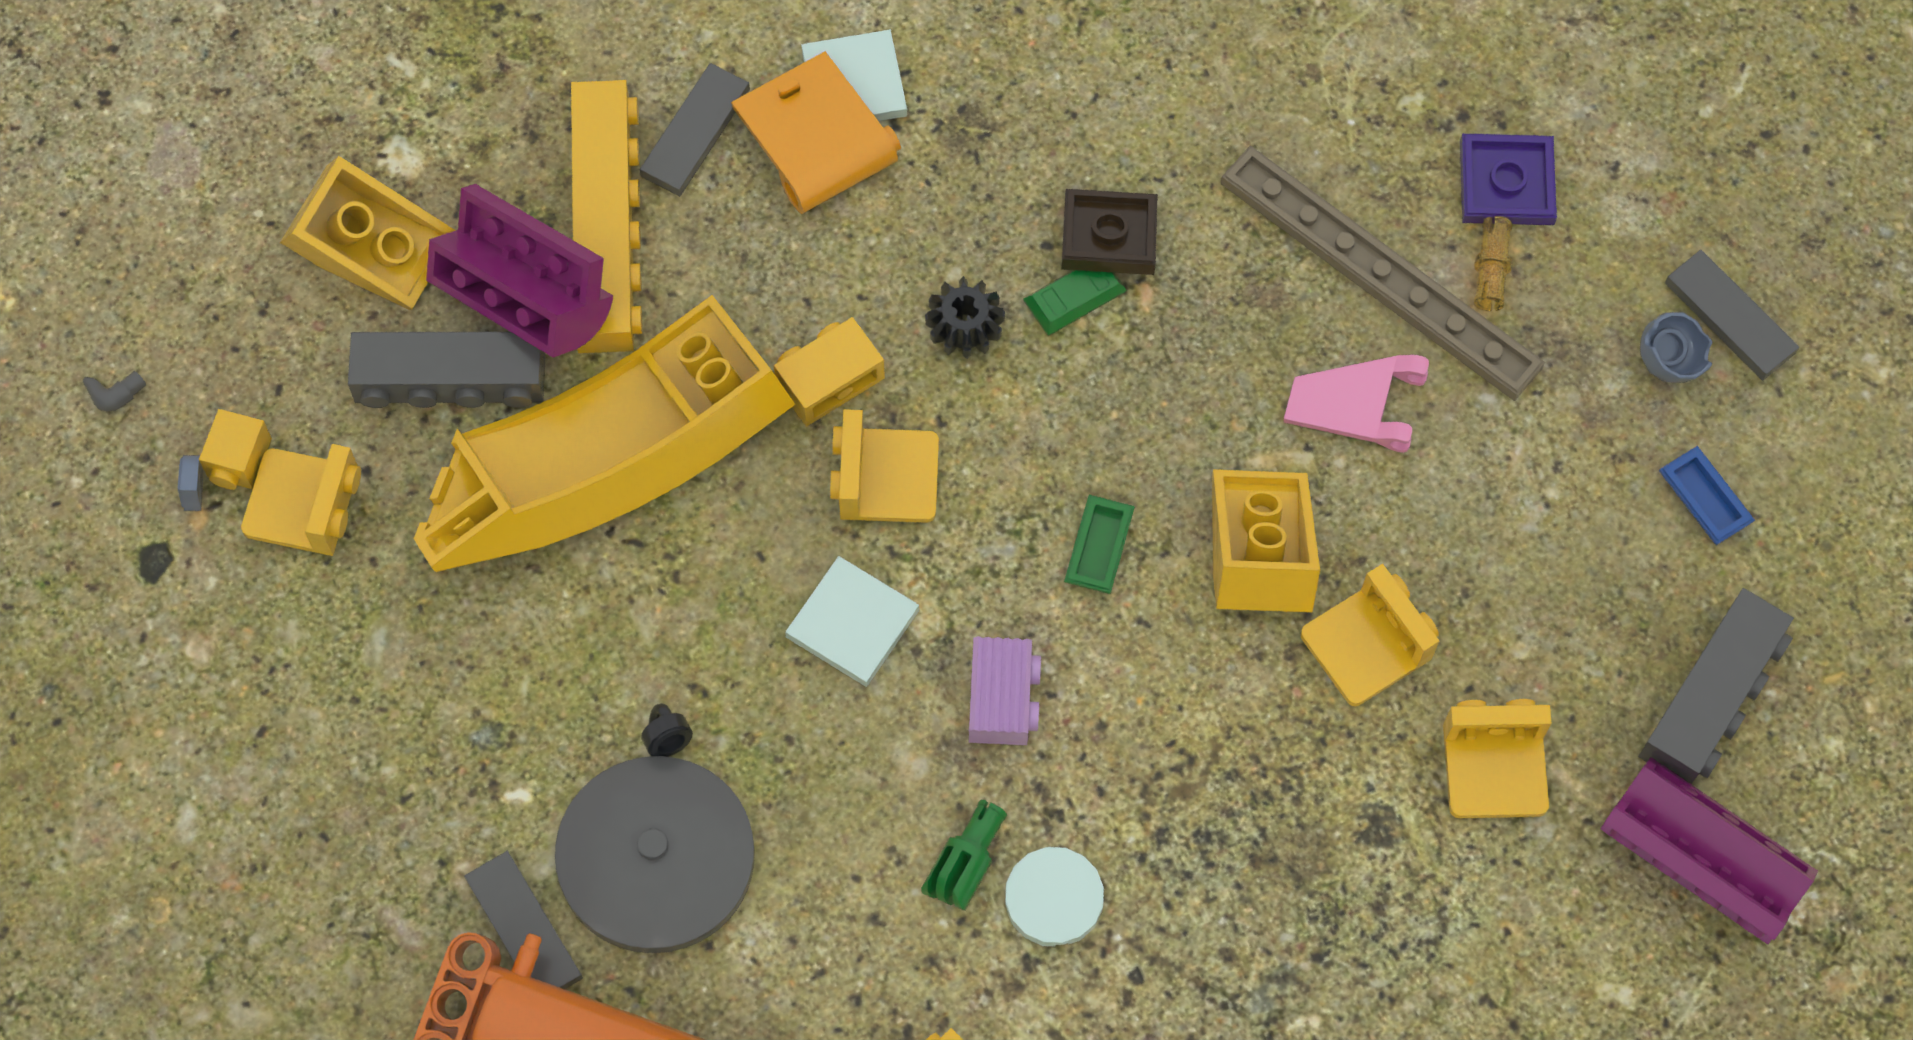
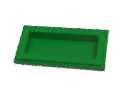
M1072 270L1023 298V301L1045 333L1050 336L1122 295L1127 290L1115 273Z
M1088 495L1065 576V583L1111 594L1135 506Z

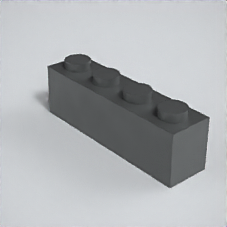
M351 332L348 386L354 402L361 403L366 407L383 408L388 406L389 403H409L414 407L429 408L435 406L436 403H456L462 407L475 408L482 406L484 403H504L510 407L521 408L527 407L531 403L544 402L545 353L511 332Z
M1742 588L1638 757L1646 762L1652 757L1690 784L1693 783L1699 774L1707 779L1722 756L1721 752L1714 749L1722 735L1731 740L1746 714L1738 710L1747 696L1755 701L1770 676L1762 672L1769 658L1779 662L1791 643L1793 637L1785 632L1794 617L1747 589Z

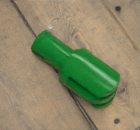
M979 800L962 835L950 837L947 840L921 887L922 894L933 899L938 898V900L948 905L954 904L955 907L963 911L967 909L992 863L987 850L1001 824L1007 817V813L1002 808L991 802L987 808L988 802L986 800Z

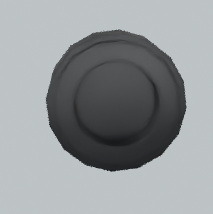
M660 703L656 704L651 710L649 725L643 730L641 740L651 756L669 757L682 751L689 744L693 731L684 715L672 713L666 704Z

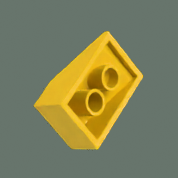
M338 156L325 167L280 243L316 266L408 310H412L428 283L426 277L429 239L456 230Z
M1213 469V580L1216 609L1313 612L1320 575V564L1307 473Z

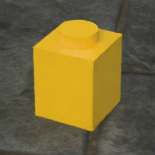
M218 409L199 457L207 477L213 484L230 490L236 489L237 486L253 489L263 454L268 450L272 440L265 422L260 419Z

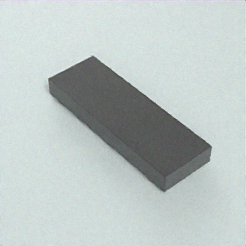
M709 63L641 166V177L680 197L735 114L731 102L750 91L749 82Z
M1699 250L1667 277L1665 284L1762 381L1798 351L1799 346L1702 250Z
M508 850L464 875L514 962L527 934L531 933L541 937L542 941L538 949L539 955L531 974L532 978L562 989H567L583 979Z

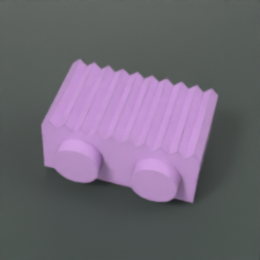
M979 636L973 638L969 743L1027 745L1028 731H1038L1039 702H1030V684L1040 685L1041 656L1032 655V640H1021L1019 638L1002 639L999 637L982 638Z

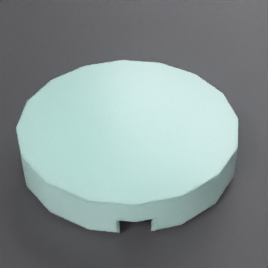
M1045 847L1028 853L1013 867L1006 882L1005 905L1011 924L1024 938L1041 946L1055 947L1056 945L1067 943L1069 945L1080 941L1095 928L1103 910L1104 887L1097 869L1083 855L1068 848Z

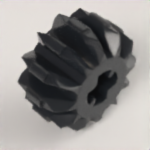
M964 276L959 280L958 288H954L947 282H944L941 286V295L932 294L929 298V308L931 311L925 314V325L932 328L930 339L933 344L945 342L944 352L947 355L953 353L956 348H962L963 356L968 359L971 356L973 347L986 354L989 350V340L998 341L1001 337L1002 328L999 325L1005 321V311L1003 308L998 307L1000 297L997 291L985 294L986 284L983 280L978 282L973 288L968 287V281ZM963 315H968L967 321H963Z

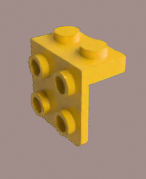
M843 409V426L833 427V455H841L840 471L831 470L830 499H839L840 520L921 523L933 521L936 517L938 435L933 431L865 429L863 428V410Z
M331 444L327 459L275 448L266 450L263 454L241 524L244 536L248 539L333 556L338 538H342L346 531L348 522L347 508L351 495L357 492L361 479V467L357 465L351 448Z
M1383 564L1366 574L1360 591L1304 625L1301 631V639L1351 706H1360L1431 661L1440 642L1437 638L1439 636L1438 629L1433 620L1425 612L1419 613L1409 600L1410 592L1405 582L1397 574L1391 575Z
M1516 699L1507 702L1505 706H1487L1486 702L1482 700H1466L1459 702L1457 706H1451L1443 723L1449 810L1452 816L1455 818L1541 817L1546 814L1549 808L1543 738L1552 724L1550 705H1536L1535 701L1531 699Z

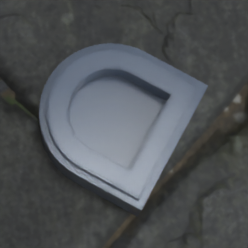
M183 455L180 459L178 493L184 511H201L203 467L199 461L200 455Z

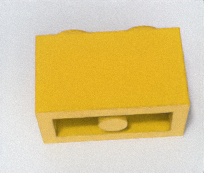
M853 317L841 324L834 322L826 326L817 335V339L802 348L800 346L790 348L779 357L774 365V374L796 404L792 408L806 427L885 379L883 357Z

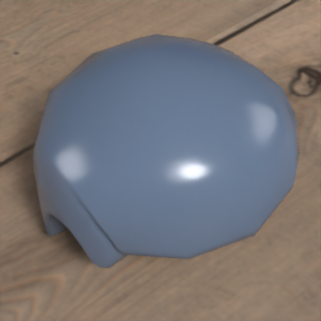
M1683 312L1663 313L1645 327L1640 341V355L1649 373L1661 381L1685 383L1698 378L1710 369L1712 362L1708 361V355L1713 342L1703 332L1698 321Z

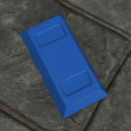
M1698 446L1659 469L1661 475L1716 546L1755 521Z

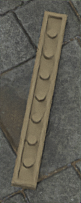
M1251 145L1222 176L1221 185L1513 401H1516L1543 369L1545 362Z

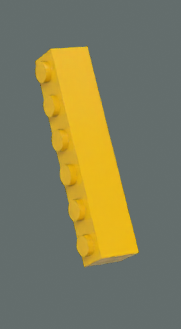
M626 80L571 82L573 241L604 258L601 289L613 295L611 309L604 324L596 335L585 345L578 348L577 351L578 354L634 351V334H642L643 332L641 306H633V292L642 291L640 263L633 264V249H641L640 221H632V207H640L639 179L631 180V166H639L640 163L638 138H631L630 125H639L637 97H629Z

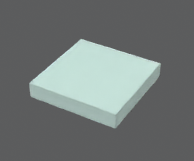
M891 29L801 44L804 62L826 51L878 121L907 116V105Z
M838 556L785 634L787 639L867 687L919 612V604Z

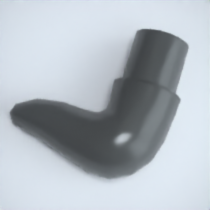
M135 371L121 382L117 381L108 389L94 378L85 377L83 379V383L94 405L99 410L105 412L116 411L134 399L133 396L146 386L143 378Z

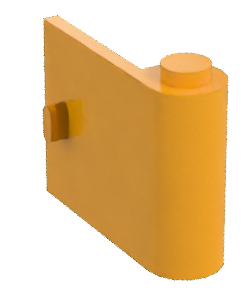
M826 51L731 102L732 108L778 169L785 193L796 210L801 214L898 161L897 151L901 150V145L897 135L889 125L882 127Z

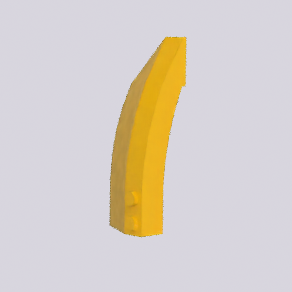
M711 295L639 349L571 389L510 417L465 433H461L457 428L451 442L455 452L449 467H441L429 498L434 505L428 521L419 523L413 539L435 572L550 545L631 512L680 486L738 448L796 404L771 368L715 297Z

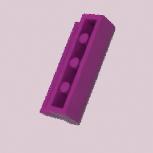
M477 184L461 188L458 230L429 239L426 281L553 358L578 349L590 341L604 324L613 301V295L601 289L603 257Z
M1652 757L1643 766L1600 828L1620 844L1633 851L1766 944H1769L1772 939L1775 940L1786 925L1791 912L1812 885L1818 873V870Z

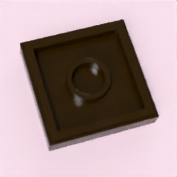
M1066 189L1061 270L1154 275L1156 265L1158 194Z

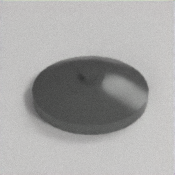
M649 756L636 758L614 765L598 774L578 792L568 806L561 820L555 844V864L559 884L573 913L597 937L619 948L634 952H672L697 944L711 936L739 908L748 891L754 869L755 849L753 834L746 811L738 797L723 780L711 771L690 761L673 757Z

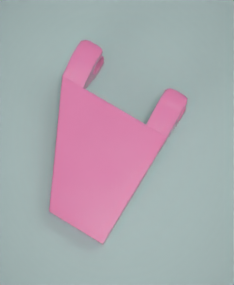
M1397 355L1297 376L1293 381L1284 415V423L1375 442L1396 452H1407L1411 444L1412 427L1402 422L1381 421L1392 377L1394 376L1412 385L1422 386L1427 380L1429 360L1419 355Z

